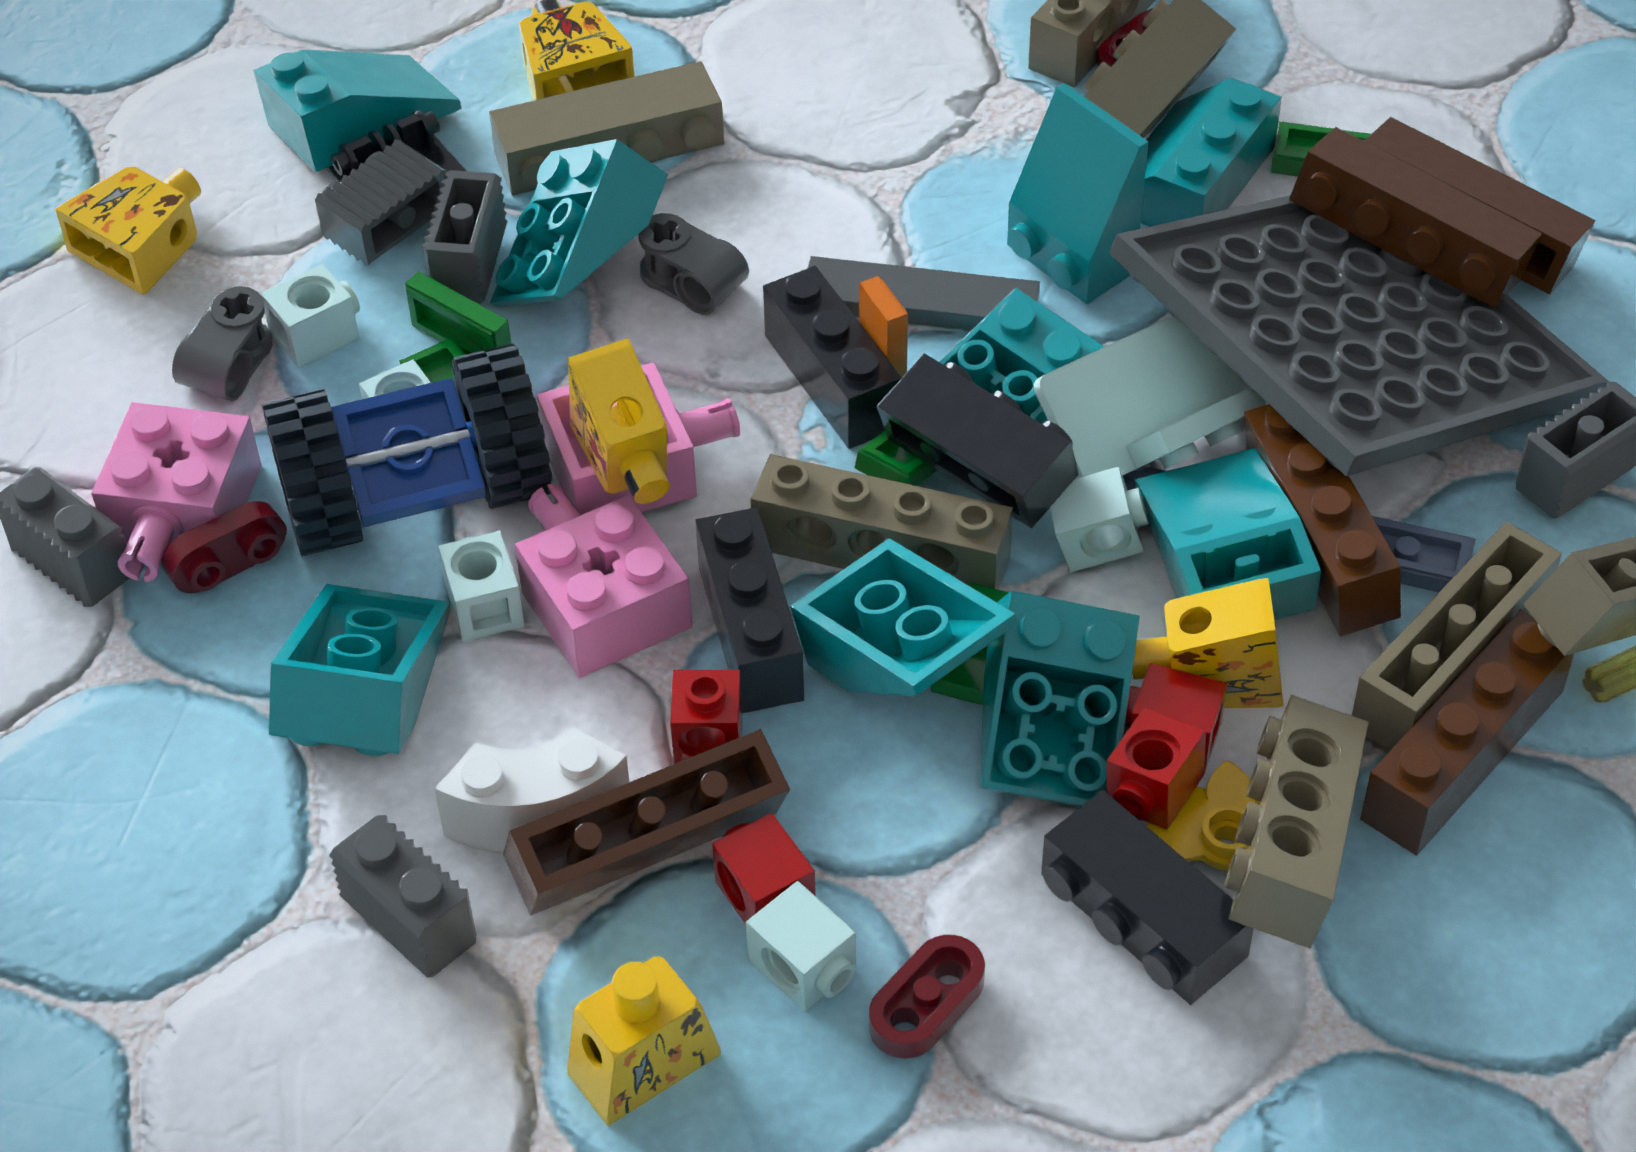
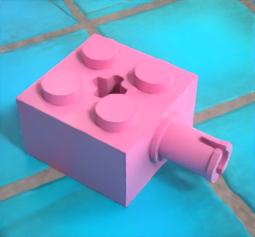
M655 363L641 366L665 419L668 430L667 473L665 475L670 483V488L657 501L648 504H638L634 501L629 489L611 494L605 492L570 426L569 386L536 394L540 423L543 425L544 440L549 452L551 465L560 486L564 488L567 497L580 515L627 495L631 497L641 513L697 497L694 447L729 437L735 438L740 436V424L731 399H723L718 403L679 413L671 400Z
M131 402L91 492L96 509L123 528L121 534L125 536L123 542L127 545L119 557L118 567L124 575L139 581L143 567L146 565L147 569L143 576L144 582L155 580L159 574V567L164 552L172 541L181 534L248 502L262 466L250 416Z
M559 484L547 485L548 491L555 499L554 503L550 501L542 487L531 496L528 508L532 515L538 519L545 531L515 543L521 591L578 678H582L693 627L689 578L629 495L583 515L579 514L567 497L566 491Z

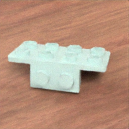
M1174 316L1039 377L1034 383L1035 394L1048 421L1061 427L1073 442L1072 447L1079 473L1076 478L1118 466L1123 476L1160 458L1166 469L1199 453L1194 441L1204 436L1211 447L1244 431L1238 419L1244 417L1245 411L1264 406L1266 403L1257 392L1251 390L1245 384L1244 380L1219 356L1212 353L1200 338Z

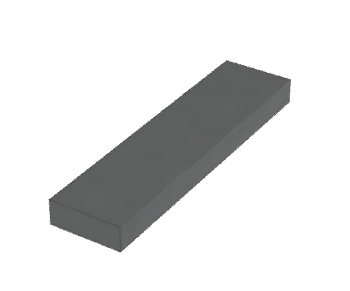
M811 256L808 268L816 265L855 317H859V283L876 276L884 280L907 311L908 323L972 330L1015 288H1018L1037 302L1040 295V281L817 256Z

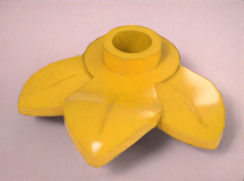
M1225 761L1213 772L1206 789L1198 786L1195 788L1168 830L1151 823L1146 826L1188 862L1202 860L1213 868L1228 871L1237 847L1246 848L1245 844L1235 841L1248 802L1256 803L1257 801L1246 797L1250 778L1238 766L1230 761ZM1220 840H1231L1235 844L1223 843Z

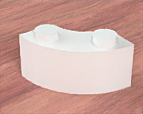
M570 726L554 740L529 749H498L476 742L434 789L444 836L473 848L503 853L510 830L630 781L626 754L578 728Z

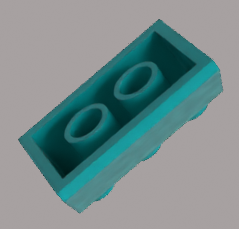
M1230 78L1177 101L1146 139L1148 141L1141 224L1151 227L1227 210L1275 148L1282 97L1257 88L1254 85Z

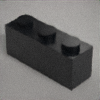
M816 265L763 285L765 337L848 449L854 448L873 440L884 432L877 405L902 377Z
M924 353L877 405L888 440L986 501L1013 507V517L1031 529L1079 475L1072 447L1073 442L1061 427L1047 420L1043 421V423L1038 422L1023 413L1021 407L1005 393L995 391L992 394L975 384L971 376L954 363L948 362L946 365H943Z
M758 507L695 519L699 571L728 670H740L742 713L804 701L803 651Z
M1104 790L1044 835L1041 875L1052 893L1065 902L1072 901L1093 920L1098 932L1108 942L1114 945L1121 944L1143 963L1147 974L1157 985L1166 990H1174L1188 1004L1192 1005L1249 957L1254 928L1229 920L1233 899Z

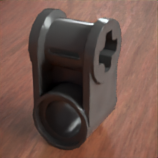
M671 213L652 215L649 225L638 234V241L645 250V255L640 261V276L643 282L650 288L659 290L678 300L695 313L700 315L711 314L748 278L750 272L748 263L744 255L734 245L687 223L680 216Z
M243 286L231 287L221 291L213 298L210 307L191 333L181 341L176 350L172 365V375L176 383L229 401L237 400L243 394L249 379L262 360L270 353L273 346L271 332L262 323L265 307L263 298L257 291Z

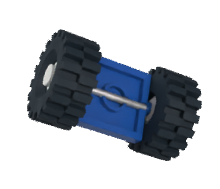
M513 343L452 358V373L455 381H453L452 377L332 407L328 402L324 389L262 404L280 483L301 557L363 542L360 518L364 528L480 498H485L489 508L494 509L530 500L531 496L541 487L546 495H550L551 493L548 491L547 485L552 484L553 478L549 466V452L544 440L545 433L543 425L540 423L536 398H534L532 393V384L529 375L526 374L525 364L522 356L519 355L517 346Z

